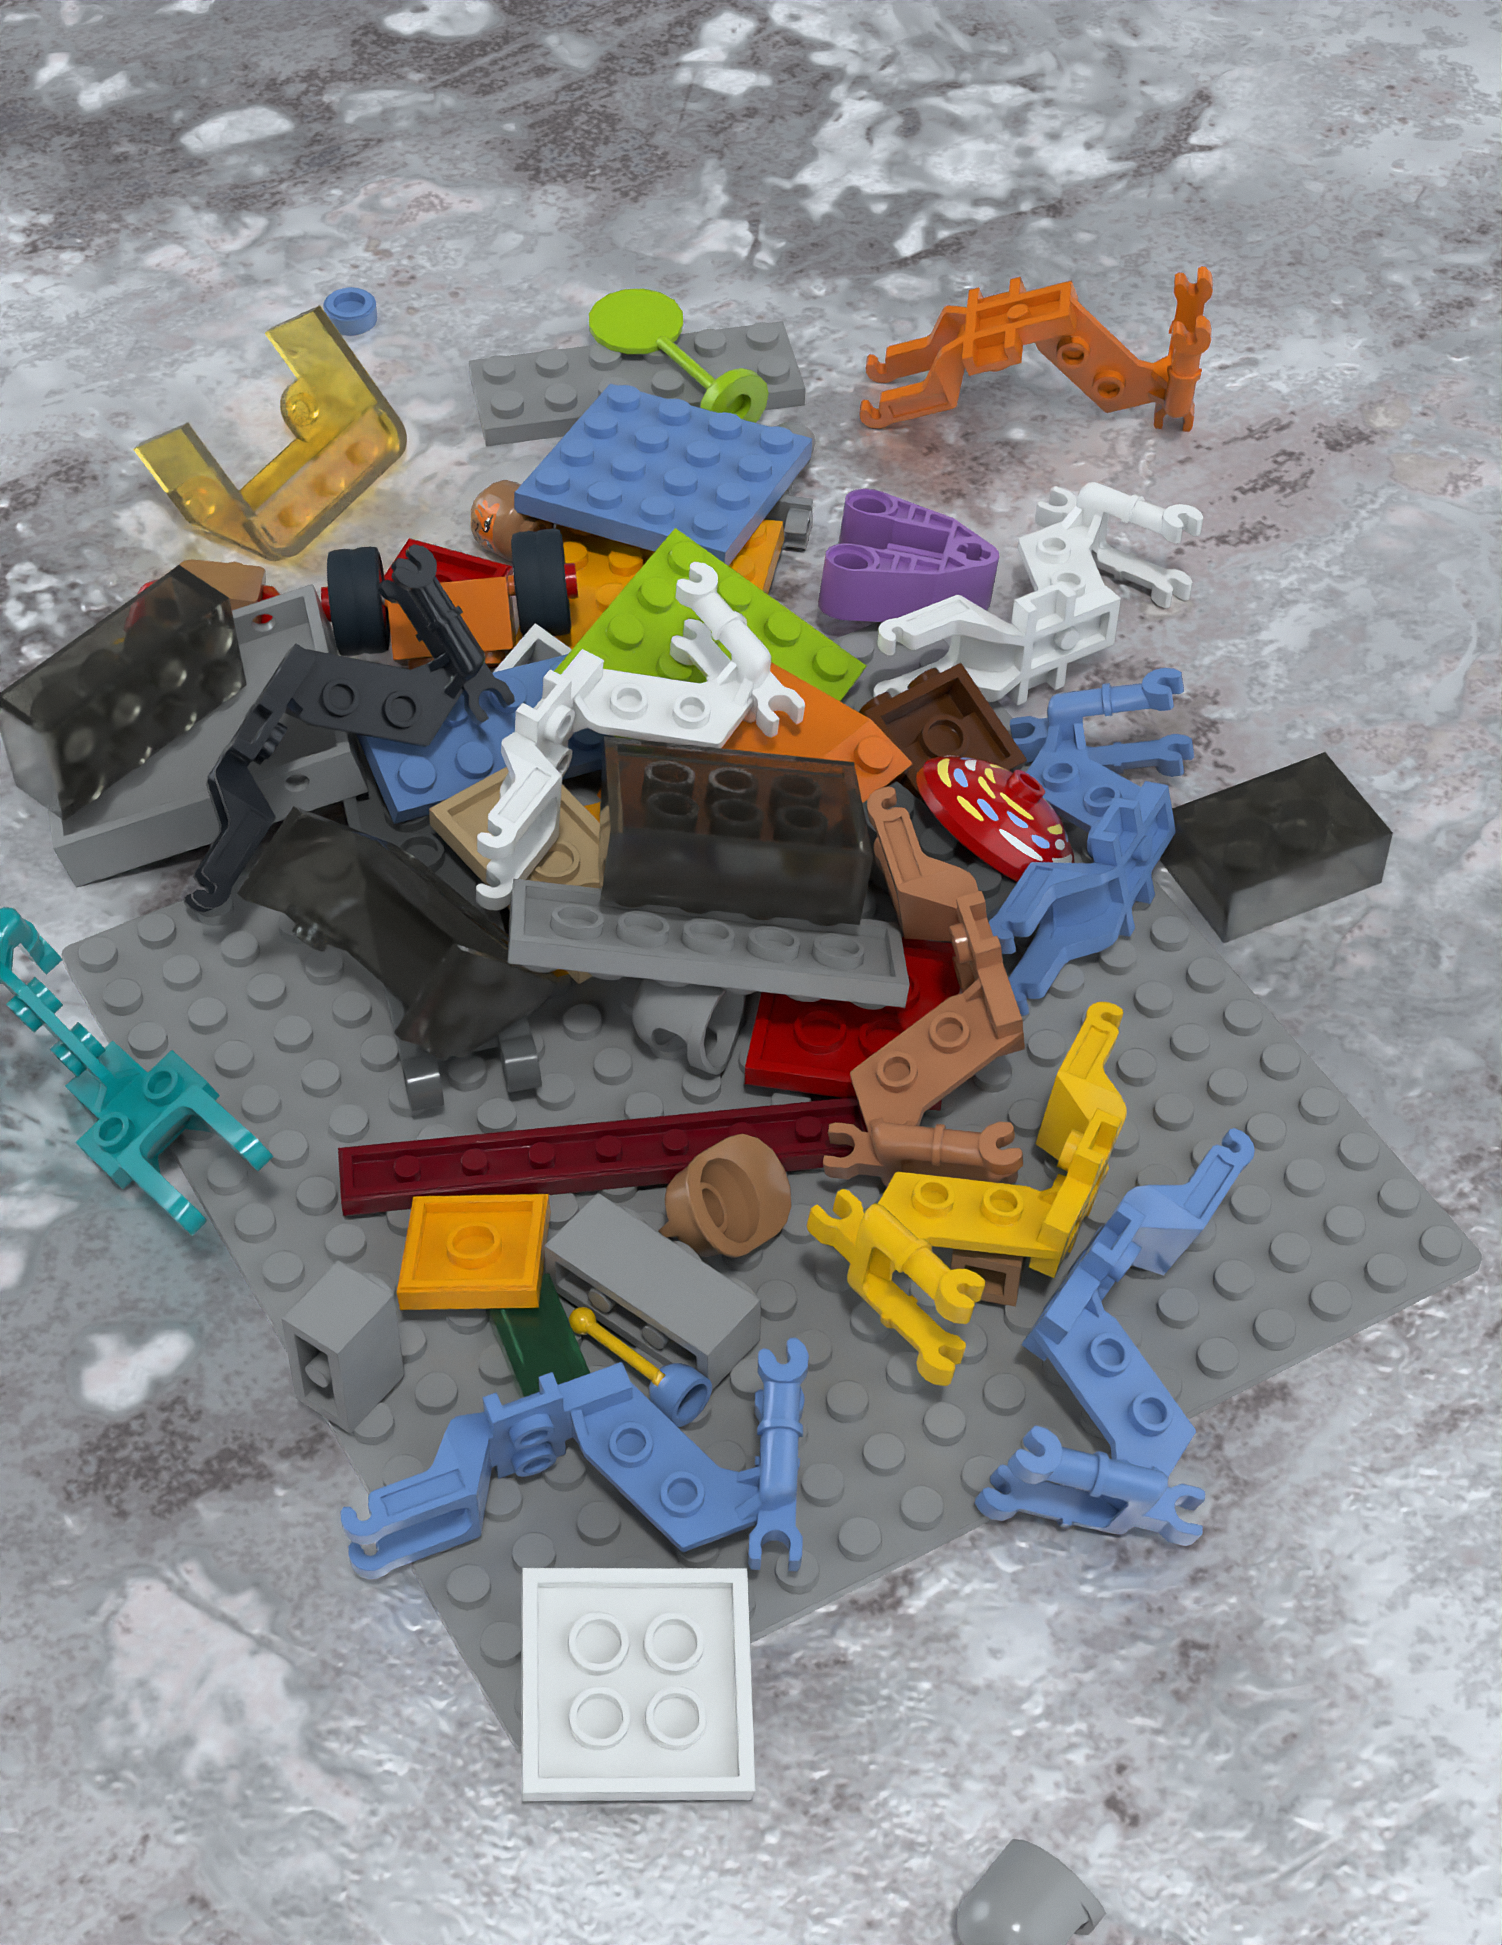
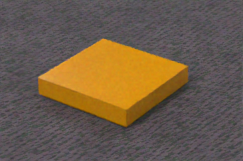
M549 1195L413 1197L397 1287L399 1309L539 1308L545 1261L544 1245L547 1243L551 1214Z

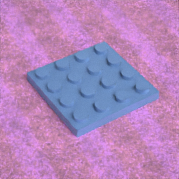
M609 384L514 492V509L517 513L654 552L674 528H677L729 566L810 460L813 438L794 434L784 427H768L746 421L732 413H717L691 406L688 402L681 399H666L640 392L633 386Z

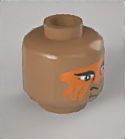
M502 480L491 484L479 493L474 500L471 508V531L474 539L483 548L508 561H512V534L553 529L554 523L517 513L514 509V492L521 484Z

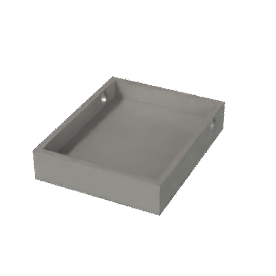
M313 584L29 677L53 849L76 887L214 842L219 834V824L206 786L207 776L218 761V757L223 749L229 744L242 724L246 713L256 702L280 662L295 643L304 649L338 655L331 623L324 613ZM261 614L273 616L269 622L263 624L252 621ZM285 713L278 722L288 727L270 758L268 760L265 759L261 765L252 761L247 767L276 816L274 822L369 792L356 734L310 726Z

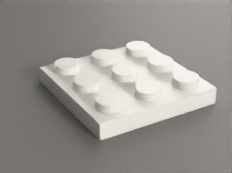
M522 1568V1801L753 1799L756 1788L747 1568Z

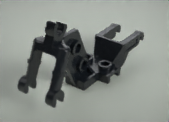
M413 544L406 550V557L408 559L398 558L391 566L393 570L391 577L394 582L390 580L382 581L379 584L378 591L384 599L400 605L418 633L415 635L419 642L423 640L434 660L411 670L304 649L297 643L288 650L207 776L206 786L218 820L219 834L193 874L194 880L200 887L205 888L206 891L197 889L183 898V903L189 909L204 913L221 906L228 900L233 885L276 819L275 814L247 767L252 761L261 765L265 759L268 760L288 729V727L278 722L284 713L310 726L427 747L432 742L461 694L464 696L465 711L473 723L477 725L489 719L479 705L481 692L490 691L495 694L503 708L515 702L514 695L507 684L495 678L486 665L484 651L460 614L463 611L460 606H454L435 576L437 562L432 552L424 546Z

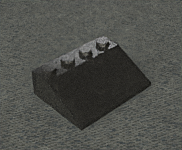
M604 736L598 858L600 900L614 901L621 906L630 908L656 905L677 907L693 914L719 911L744 914L756 920H770L775 917L808 920L820 926H835L839 923L860 925L873 854L854 762Z

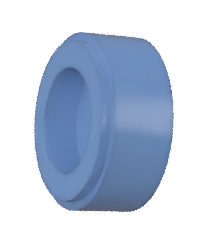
M354 287L342 288L328 295L323 303L326 326L334 333L346 336L363 334L372 329L377 322L376 300L366 290Z

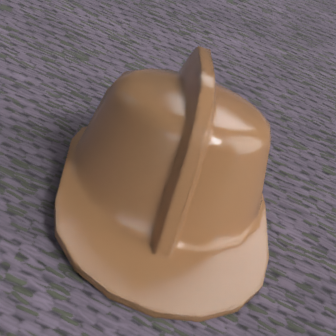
M745 1134L725 1138L695 1156L691 1163L676 1174L669 1183L664 1199L666 1215L669 1221L658 1231L666 1238L677 1237L679 1241L690 1246L699 1256L709 1257L724 1254L728 1257L736 1258L748 1254L777 1235L787 1223L791 1210V1189L783 1165L774 1151L758 1138Z

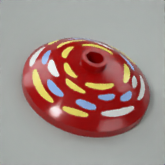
M959 756L930 758L917 772L916 783L918 790L935 817L971 852L1009 878L1018 882L1031 862L1075 863L1073 849L1061 819L1052 806L1043 798L1045 790L1042 785L1028 773L1022 770H1015L1012 773L989 761Z

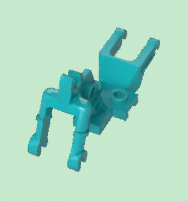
M9 907L1 908L0 984H3L14 995L6 1005L31 1031L35 1033L43 1025L58 1040L50 1048V1051L75 1075L65 1087L99 1119L75 1143L122 1189L134 1180L147 1195L193 1236L207 1222V1219L161 1175L158 1160L160 1153L185 1129L210 1133L215 1132L244 1160L246 1159L256 1171H259L274 1156L249 1130L215 1101L220 1095L173 1050L147 1072L114 1041L104 1048L79 1022L69 1030L55 1015L63 1006L55 995L36 977L26 985L12 972L13 952L16 947L46 975L63 959L39 935L35 926L23 919L16 909Z

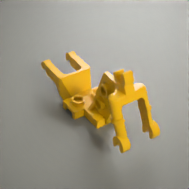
M1097 1002L1089 1006L1083 1025L1056 1075L1035 1143L1058 1160V1168L1068 1171L1067 1176L1058 1174L1051 1188L1038 1191L1022 1185L895 1172L878 1204H872L865 1213L863 1212L862 1202L846 1189H841L836 1193L832 1209L842 1219L830 1217L818 1204L810 1209L806 1225L808 1232L820 1243L833 1246L850 1262L847 1283L880 1315V1322L885 1327L894 1328L919 1352L916 1365L918 1372L926 1381L940 1386L951 1384L955 1365L961 1363L966 1343L959 1336L944 1331L917 1305L918 1300L913 1295L908 1296L892 1281L893 1272L897 1270L899 1273L904 1272L934 1300L936 1310L943 1318L958 1324L970 1322L975 1303L981 1299L985 1280L977 1273L967 1269L951 1270L932 1252V1246L1031 1257L1029 1268L1055 1278L1067 1252L1071 1253L1085 1215L1089 1217L1093 1209L1100 1185L1106 1178L1109 1170L1108 1161L1126 1119L1127 1107L1122 1096L1104 1071V1066L1115 1046L1119 1034L1118 1027L1124 1014L1123 1009L1110 1002Z

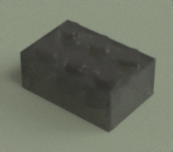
M1324 752L1172 808L1176 833L1160 857V861L1221 941L1227 943L1382 883L1393 832L1327 753Z

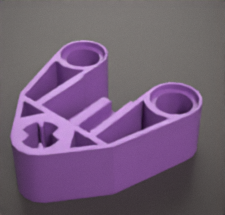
M856 489L845 496L839 542L829 547L825 553L818 607L829 617L839 620L884 622L888 619L899 618L955 595H961L987 611L991 604L999 562V551L992 544L952 517L875 489Z

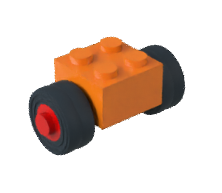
M546 529L537 532L525 531L512 534L511 548L514 575H508V579L505 576L440 583L454 606H460L463 611L460 615L486 656L485 663L489 669L497 668L506 658L505 656L516 646L512 596H516L520 631L523 637L535 623L552 636L570 633L571 615L569 599L579 598L575 563L565 564L563 539L559 529ZM369 546L353 550L338 549L330 551L327 558L328 587H321V604L328 621L332 622L335 643L341 656H356L364 653H384L389 650L391 634L393 660L401 666H408V669L412 670L434 660L423 640L419 642L415 635L418 633L400 605L384 599L378 591L379 584L385 581L378 548Z

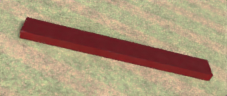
M857 1097L342 1147L338 1148L343 1216L407 1210L411 1209L413 1197L557 1195L667 1184L672 1181L676 1174L686 1168L695 1156L725 1138L739 1134L758 1138L771 1148L783 1165L785 1172L824 1168V1155L842 1158L850 1155L854 1150L852 1146L847 1144H830L829 1124L835 1122L853 1124L862 1132L868 1131Z

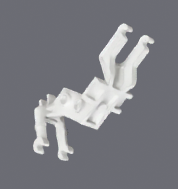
M1099 482L1086 484L1080 490L1078 497L1069 490L1054 486L1050 491L1049 504L1040 500L1036 506L1035 523L1044 528L1018 539L1017 548L1035 592L1014 599L1012 623L1003 621L961 595H955L899 618L884 621L878 628L877 644L880 651L886 655L892 656L895 653L896 641L911 650L919 649L951 636V644L948 653L939 661L897 678L879 682L874 687L873 698L884 692H889L894 697L908 690L907 686L923 672L931 668H937L941 673L959 663H962L988 702H995L1007 695L1016 705L1027 702L1028 689L1047 682L1054 690L1064 687L1067 663L1112 646L1115 642L1121 598L1104 585L1097 568L1114 574V578L1119 581L1128 580L1150 589L1151 599L1163 608L1170 607L1172 594L1184 601L1189 600L1191 596L1193 582L1191 577L1185 572L1176 569H1165L1136 557L1137 555L1130 552L1128 554L1111 547L1106 541L1109 514L1121 518L1122 522H1131L1159 533L1167 541L1177 544L1181 542L1183 530L1193 536L1201 534L1202 513L1195 507L1183 504L1172 505L1164 509L1145 501L1139 494L1135 493L1131 496Z
M693 562L690 564L689 580L679 579L677 581L675 598L681 605L691 608L704 623L694 619L685 620L683 637L673 636L670 646V655L675 661L686 665L695 664L706 677L707 682L699 684L603 669V659L582 649L561 675L552 670L547 672L543 677L542 699L534 708L522 703L516 710L515 732L502 739L501 754L509 772L500 787V800L488 814V831L490 833L481 832L477 835V852L483 857L492 859L486 869V881L490 886L482 883L476 886V902L481 907L488 910H500L507 907L511 902L513 879L526 880L556 842L559 836L562 777L566 773L572 759V750L568 748V740L575 732L589 728L600 734L719 751L742 720L749 723L756 720V725L770 738L777 735L780 720L773 711L787 713L795 724L803 721L804 700L795 690L784 687L771 673V655L768 649L749 629L747 619L742 614L733 611L717 593L718 575L712 567L705 563ZM712 638L715 641L719 639V641L727 648V650L732 654L731 660L717 646V644L712 640Z

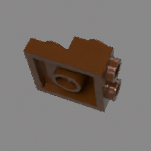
M962 663L941 673L937 668H931L913 679L907 686L908 690L894 697L889 692L879 694L869 700L859 710V713L870 718L913 763L899 783L926 806L927 804L917 787L916 775L930 758L959 756L995 763L1012 773L1015 770H1021L1027 761Z

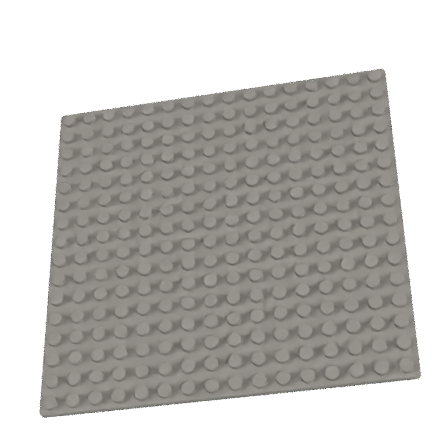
M876 622L832 640L867 666L841 702L859 712L861 707L873 698L874 687L879 682L897 678L939 661L948 653L950 648L948 643L942 639L919 649L911 650L896 641L895 653L892 656L886 655L880 651L877 644L878 628L883 622ZM998 701L988 702L1012 737L1010 720L1013 718ZM638 760L563 779L562 785L583 806L602 802L597 796L599 790ZM1026 762L1021 770L1027 772L1033 762ZM1059 816L1073 849L1075 863H1093V858L1087 852L1089 833ZM849 830L756 905V907L899 923L891 897L848 862ZM349 833L238 877L232 887L228 900L210 911L204 913L195 912L189 909L181 900L70 944L62 950L61 954L65 969L108 1043L114 1041L147 1072L173 1050L220 1095L215 1101L249 1130L274 1156L259 1171H256L246 1159L244 1160L215 1132L210 1133L185 1129L168 1146L285 1351L287 1352L281 1318L337 1260L360 1274L369 1272L376 1275L388 1285L394 1294L405 1375L351 1433L325 1418L368 1495L376 1489L427 1471L434 1462L450 1421L456 1416L484 1412L482 1397L497 1392L501 1405L540 1392L539 1377L553 1372L559 1385L620 1362L623 1363L630 1382L649 1400L651 1380L589 1334L579 1335L571 1330L568 1321L569 1316L578 1307L547 1286L545 1261L539 1308L400 1310L397 1287L411 1209L343 1216L338 1148L842 1098L745 1084V1064L761 996L759 991L746 995L742 1022L731 1057L725 1070L718 1075H713L690 1066L687 1058V1043L681 1036L676 1035L670 1045L662 1050L646 1044L638 1036L632 1022V1005L637 988L643 978L624 976L617 980H604L592 976L578 984L570 974L540 982L535 971L526 969L522 965L513 964L537 1050L542 1086L509 1093L504 1078L499 1047L436 1058L444 1105L411 1112ZM661 865L653 878L672 897L693 899ZM1152 877L1155 897L1150 904L1138 901L1134 903L1131 909L1135 929L1130 937L1119 935L1114 944L1103 951L1068 961L1064 964L1044 997L1040 999L1027 998L1029 1014L1022 1016L1025 1049L998 1056L942 1099L941 1111L927 1110L921 1119L919 1126L935 1128L936 1124H944L946 1129L981 1133L991 1124L1011 1122L1014 1127L1015 1138L1012 1143L999 1149L1020 1148L1023 1151V1167L1018 1170V1179L1013 1185L1028 1186L1038 1191L1051 1188L1057 1175L1067 1176L1068 1171L1058 1168V1160L1035 1143L1058 1070L1083 1025L1089 1006L1097 1002H1110L1123 1009L1124 1014L1118 1027L1119 1034L1104 1066V1071L1122 1096L1127 1107L1126 1119L1108 1161L1109 1170L1106 1178L1100 1185L1093 1209L1089 1217L1085 1215L1071 1253L1067 1252L1055 1278L1029 1268L1031 1257H1026L1016 1307L980 1300L975 1303L970 1322L958 1324L943 1318L936 1310L934 1300L904 1272L899 1273L897 1270L892 1274V1281L908 1296L913 1295L918 1300L917 1305L944 1331L959 1336L966 1343L962 1361L960 1364L955 1365L951 1384L948 1386L934 1385L921 1376L916 1365L919 1352L894 1328L885 1327L880 1322V1315L847 1283L850 1262L833 1246L820 1243L807 1230L806 1225L810 1209L817 1204L830 1217L842 1219L832 1211L836 1193L841 1189L849 1190L862 1202L864 1213L872 1204H878L887 1188L879 1176L859 1174L850 1179H838L825 1175L824 1168L787 1171L786 1175L791 1189V1210L786 1225L777 1235L744 1256L731 1258L724 1254L709 1257L699 1256L704 1263L725 1277H736L742 1280L753 1290L756 1297L761 1300L760 1340L712 1390L702 1412L689 1424L678 1427L720 1468L740 1472L756 1467L755 1456L760 1457L761 1435H757V1427L760 1423L754 1413L755 1392L759 1389L764 1390V1384L757 1373L758 1352L763 1348L769 1349L776 1357L778 1363L787 1364V1341L790 1338H797L805 1345L809 1355L808 1373L800 1385L805 1401L802 1418L799 1420V1423L803 1424V1437H799L798 1442L800 1467L797 1475L796 1527L803 1536L802 1562L798 1572L788 1571L789 1550L785 1544L779 1541L765 1543L761 1548L760 1570L750 1569L748 1565L749 1534L756 1526L749 1527L689 1551L681 1552L584 1457L579 1444L574 1438L565 1440L566 1454L557 1457L552 1466L540 1473L525 1477L517 1476L516 1473L498 1479L493 1467L481 1536L409 1563V1566L513 1747L521 1754L522 1568H747L751 1644L991 1521L992 1519L979 1511L975 1505V1498L984 1488L990 1487L997 1490L991 1484L990 1476L1000 1465H1008V1460L1018 1449L1021 1448L1029 1451L1023 1444V1438L1034 1426L1047 1428L1057 1436L1062 1447L1089 1454L1100 1451L1107 1453L1109 1459H1112L1109 1443L1048 1357L1043 1361L1021 1344L1044 1311L1043 1308L1070 1272L1069 1269L1074 1261L1086 1248L1098 1228L1106 1223L1126 1193L1137 1186L1186 1184L1212 1146L1216 1144L1222 1146V1138L1230 1129L1236 1128L1249 1136L1254 1144V1157L1246 1168L1239 1173L1205 1228L1164 1275L1131 1265L1118 1283L1114 1282L1109 1292L1101 1301L1104 1310L1117 1319L1188 1419L1478 1271L1481 1264V1252ZM505 907L499 911L508 942L510 910ZM1039 924L1030 936L1021 937V939L1015 942L1016 952L1002 954L1003 965L1008 977H1010L1035 938ZM706 1027L704 1048L707 1056L717 1042V1034L709 1027ZM669 1183L549 1195L551 1214L547 1242L597 1193L619 1207L628 1206L634 1209L644 1218L648 1226L659 1232L658 1230L669 1221L666 1215L664 1200ZM668 1237L672 1242L679 1241L677 1237ZM932 1246V1252L951 1269L953 1248ZM596 1319V1323L659 1369L664 1366Z

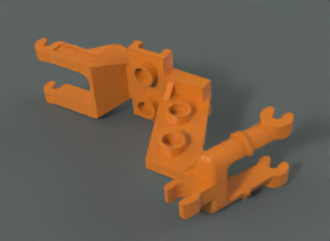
M1199 267L1197 283L1194 284L1188 281L1184 273L1178 272L1175 274L1174 295L1177 299L1175 319L1172 321L1168 333L1172 334L1168 356L1154 363L1139 360L1078 302V295L1072 280L1027 292L1021 277L1010 279L1008 292L983 298L979 287L971 289L968 293L967 307L945 306L931 334L927 337L887 347L885 363H880L874 354L867 356L866 373L870 379L878 383H888L897 378L929 371V373L922 382L883 391L880 395L879 409L874 408L869 400H862L859 412L860 419L867 427L881 429L893 423L951 410L957 407L965 369L969 376L987 371L996 372L1004 370L1009 366L1022 362L1023 345L1035 343L1037 349L1105 413L1155 402V429H1162L1163 418L1165 415H1168L1171 418L1183 417L1182 431L1190 432L1194 421L1195 403L1193 399L1196 382L1200 380L1202 369L1199 368L1201 354L1209 348L1211 343L1212 328L1210 321L1203 316L1205 303L1211 298L1213 292L1212 274L1206 267Z

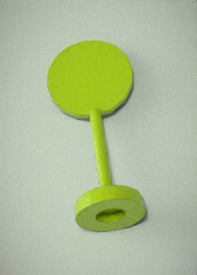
M624 289L610 293L594 304L589 312V331L599 344L609 350L625 354H648L662 350L706 389L700 403V408L717 413H732L743 420L754 423L760 419L766 408L769 395L767 383L754 371L744 368L727 371L714 379L673 343L678 339L683 330V311L675 300L661 292L648 289Z

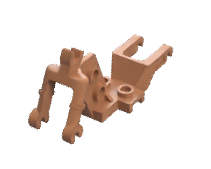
M893 787L879 788L867 800L868 817L878 836L874 842V857L877 866L883 873L904 939L952 941L956 955L952 957L953 966L962 993L949 997L850 1072L851 1081L868 1132H862L853 1124L836 1122L829 1124L830 1144H847L852 1146L854 1150L850 1155L842 1158L824 1155L823 1167L825 1175L838 1179H850L859 1174L879 1176L885 1186L889 1185L895 1172L1013 1184L1018 1179V1170L1023 1167V1151L1020 1148L999 1149L1012 1143L1015 1138L1014 1127L1011 1122L991 1124L982 1133L946 1129L944 1124H936L935 1128L919 1126L925 1111L998 1056L1025 1049L1023 1019L1003 965L1002 949L998 936H993L987 919L986 902L982 890L978 891L976 880L969 872L960 867L926 856L921 851L908 811L903 807H892L897 802L896 789Z

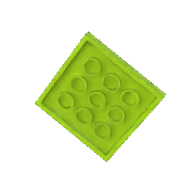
M674 528L554 670V672L561 675L583 649L603 659V669L699 684L707 682L706 677L695 664H682L675 661L670 655L671 639L677 635L683 637L685 620L694 619L704 623L691 608L681 605L675 598L677 581L679 579L689 580L690 564L693 562L705 563L714 569L718 575L717 593L733 611L742 614L747 619V626L768 649L771 655V662L840 702L867 666L677 528ZM712 638V640L717 644V646L731 660L732 654L727 650V648L719 641V639L715 641ZM614 736L642 757L660 744L659 742Z

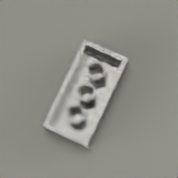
M178 565L0 692V733L15 785L65 821L85 805L95 801L100 794L132 770L142 766L148 758L179 735L186 733L195 723L211 711L233 698L247 683L229 597Z

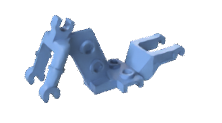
M1174 668L1155 669L1143 678L1142 683L1111 687L1110 683L1102 684V688L1057 693L1049 701L1047 707L1048 718L1039 719L1025 716L1010 720L1013 740L1026 757V762H1033L1026 773L1042 785L1045 790L1043 798L1059 816L1089 833L1087 852L1094 860L1093 863L1031 862L998 913L989 921L993 936H998L1002 954L1016 952L1014 936L1028 937L1039 924L1035 938L1010 977H1008L1021 1016L1029 1014L1027 998L1040 999L1044 997L1065 963L1103 951L1113 945L1119 935L1130 937L1135 929L1131 909L1134 903L1138 901L1150 904L1155 897L1151 872L1176 833L1169 786L1145 781L1142 787L1119 774H1124V770L1156 767L1157 771L1162 775L1170 777L1181 776L1184 774L1183 760H1192L1194 758L1192 738L1182 734H1171L1159 740L1126 744L1114 742L1113 745L1090 747L1086 746L1083 717L1103 714L1105 716H1112V713L1144 709L1171 710L1174 707L1172 694L1184 692L1182 672Z
M1236 1128L1230 1129L1222 1138V1146L1217 1144L1212 1146L1186 1184L1144 1185L1134 1187L1128 1191L1106 1223L1098 1228L1086 1248L1074 1261L1069 1269L1070 1272L1043 1308L1044 1311L1021 1344L1043 1361L1048 1357L1109 1443L1112 1459H1109L1107 1453L1100 1451L1089 1454L1062 1447L1057 1436L1047 1428L1034 1426L1023 1438V1444L1029 1451L1021 1448L1018 1449L1008 1460V1465H1000L990 1476V1482L997 1490L990 1487L984 1488L975 1498V1505L983 1515L992 1520L1004 1521L1012 1518L1019 1511L1056 1520L1059 1526L1069 1528L1072 1524L1118 1535L1127 1533L1134 1526L1158 1532L1167 1542L1183 1546L1192 1545L1202 1535L1203 1526L1181 1520L1175 1511V1506L1195 1511L1205 1501V1491L1199 1487L1179 1484L1172 1488L1168 1487L1169 1475L1195 1435L1196 1429L1117 1319L1104 1310L1101 1301L1109 1292L1114 1282L1118 1283L1131 1265L1164 1275L1202 1232L1239 1173L1246 1168L1254 1157V1144L1243 1131Z
M790 1338L786 1346L787 1364L778 1363L776 1357L769 1349L763 1348L758 1352L757 1373L764 1384V1390L759 1389L755 1392L754 1413L760 1423L757 1427V1435H761L760 1457L755 1456L756 1467L740 1472L720 1468L630 1382L622 1362L559 1385L553 1372L539 1377L540 1392L501 1405L497 1392L482 1397L484 1412L456 1416L450 1421L434 1462L427 1471L376 1489L369 1494L368 1509L371 1516L368 1520H359L357 1513L351 1507H343L340 1511L342 1528L345 1535L352 1541L348 1546L350 1564L360 1577L377 1579L395 1568L478 1538L482 1533L492 1468L494 1467L498 1479L513 1473L521 1477L540 1473L552 1466L557 1457L566 1454L565 1440L574 1438L579 1444L584 1457L681 1552L689 1551L749 1527L756 1526L749 1534L748 1565L750 1569L760 1570L761 1548L765 1543L779 1541L785 1544L789 1550L788 1571L798 1572L802 1562L803 1536L796 1527L797 1475L800 1467L798 1442L799 1437H803V1424L799 1423V1420L802 1418L805 1401L800 1385L808 1373L809 1355L807 1349L799 1339ZM376 1542L377 1553L373 1556L366 1555L360 1546Z

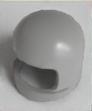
M642 979L633 1000L632 1022L638 1036L646 1044L659 1050L669 1046L676 1035L681 1036L687 1043V1058L690 1066L713 1075H718L725 1070L735 1046L745 1009L746 995L732 994L715 986L689 984L684 987H668L652 979ZM706 1027H709L717 1034V1042L706 1056L704 1039Z
M1012 1839L967 1894L959 1907L956 1920L958 1936L962 1945H1066L1073 1934L1089 1935L1106 1915V1912L1098 1899L1079 1877L1058 1858L1028 1841Z

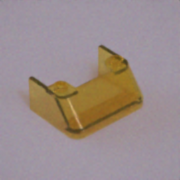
M320 305L279 323L265 332L267 338L297 378L283 391L280 399L282 418L296 439L239 491L188 422L143 441L133 449L187 522L200 530L269 561H281L299 554L402 456L407 445V434L403 422Z

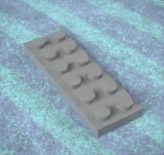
M783 321L772 323L760 322L749 326L717 330L705 329L700 332L680 334L678 339L673 342L714 379L727 371L737 368L754 371L767 383L769 395L765 410L805 405V385ZM597 343L589 346L546 349L541 352L510 356L498 355L469 361L470 380L486 446L563 437L609 384L633 386L640 392L666 399H681L688 402L691 406L699 408L706 389L662 350L648 354H625L609 350Z
M513 879L507 963L522 965L531 971L541 973L553 972L557 969L588 972L592 976L604 980H617L624 976L652 979L668 987H684L689 984L715 986L738 995H747L755 991L786 994L789 998L801 1002H815L821 998L849 1001L865 1009H881L885 1006L905 1008L910 984L899 923Z

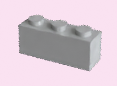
M599 1193L544 1245L546 1280L549 1288L577 1307L591 1309L598 1321L664 1366L683 1363L695 1368L711 1381L712 1390L760 1340L761 1300L756 1297L753 1290L746 1283L736 1277H725L704 1263L690 1246L681 1241L672 1242L648 1226L644 1218L634 1209L628 1206L619 1207Z

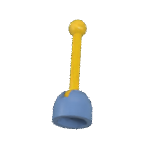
M578 1307L571 1312L568 1321L573 1332L579 1335L589 1334L651 1380L649 1385L650 1401L677 1427L689 1424L702 1412L712 1392V1383L706 1376L695 1368L683 1363L669 1364L659 1369L596 1323V1316L591 1309Z

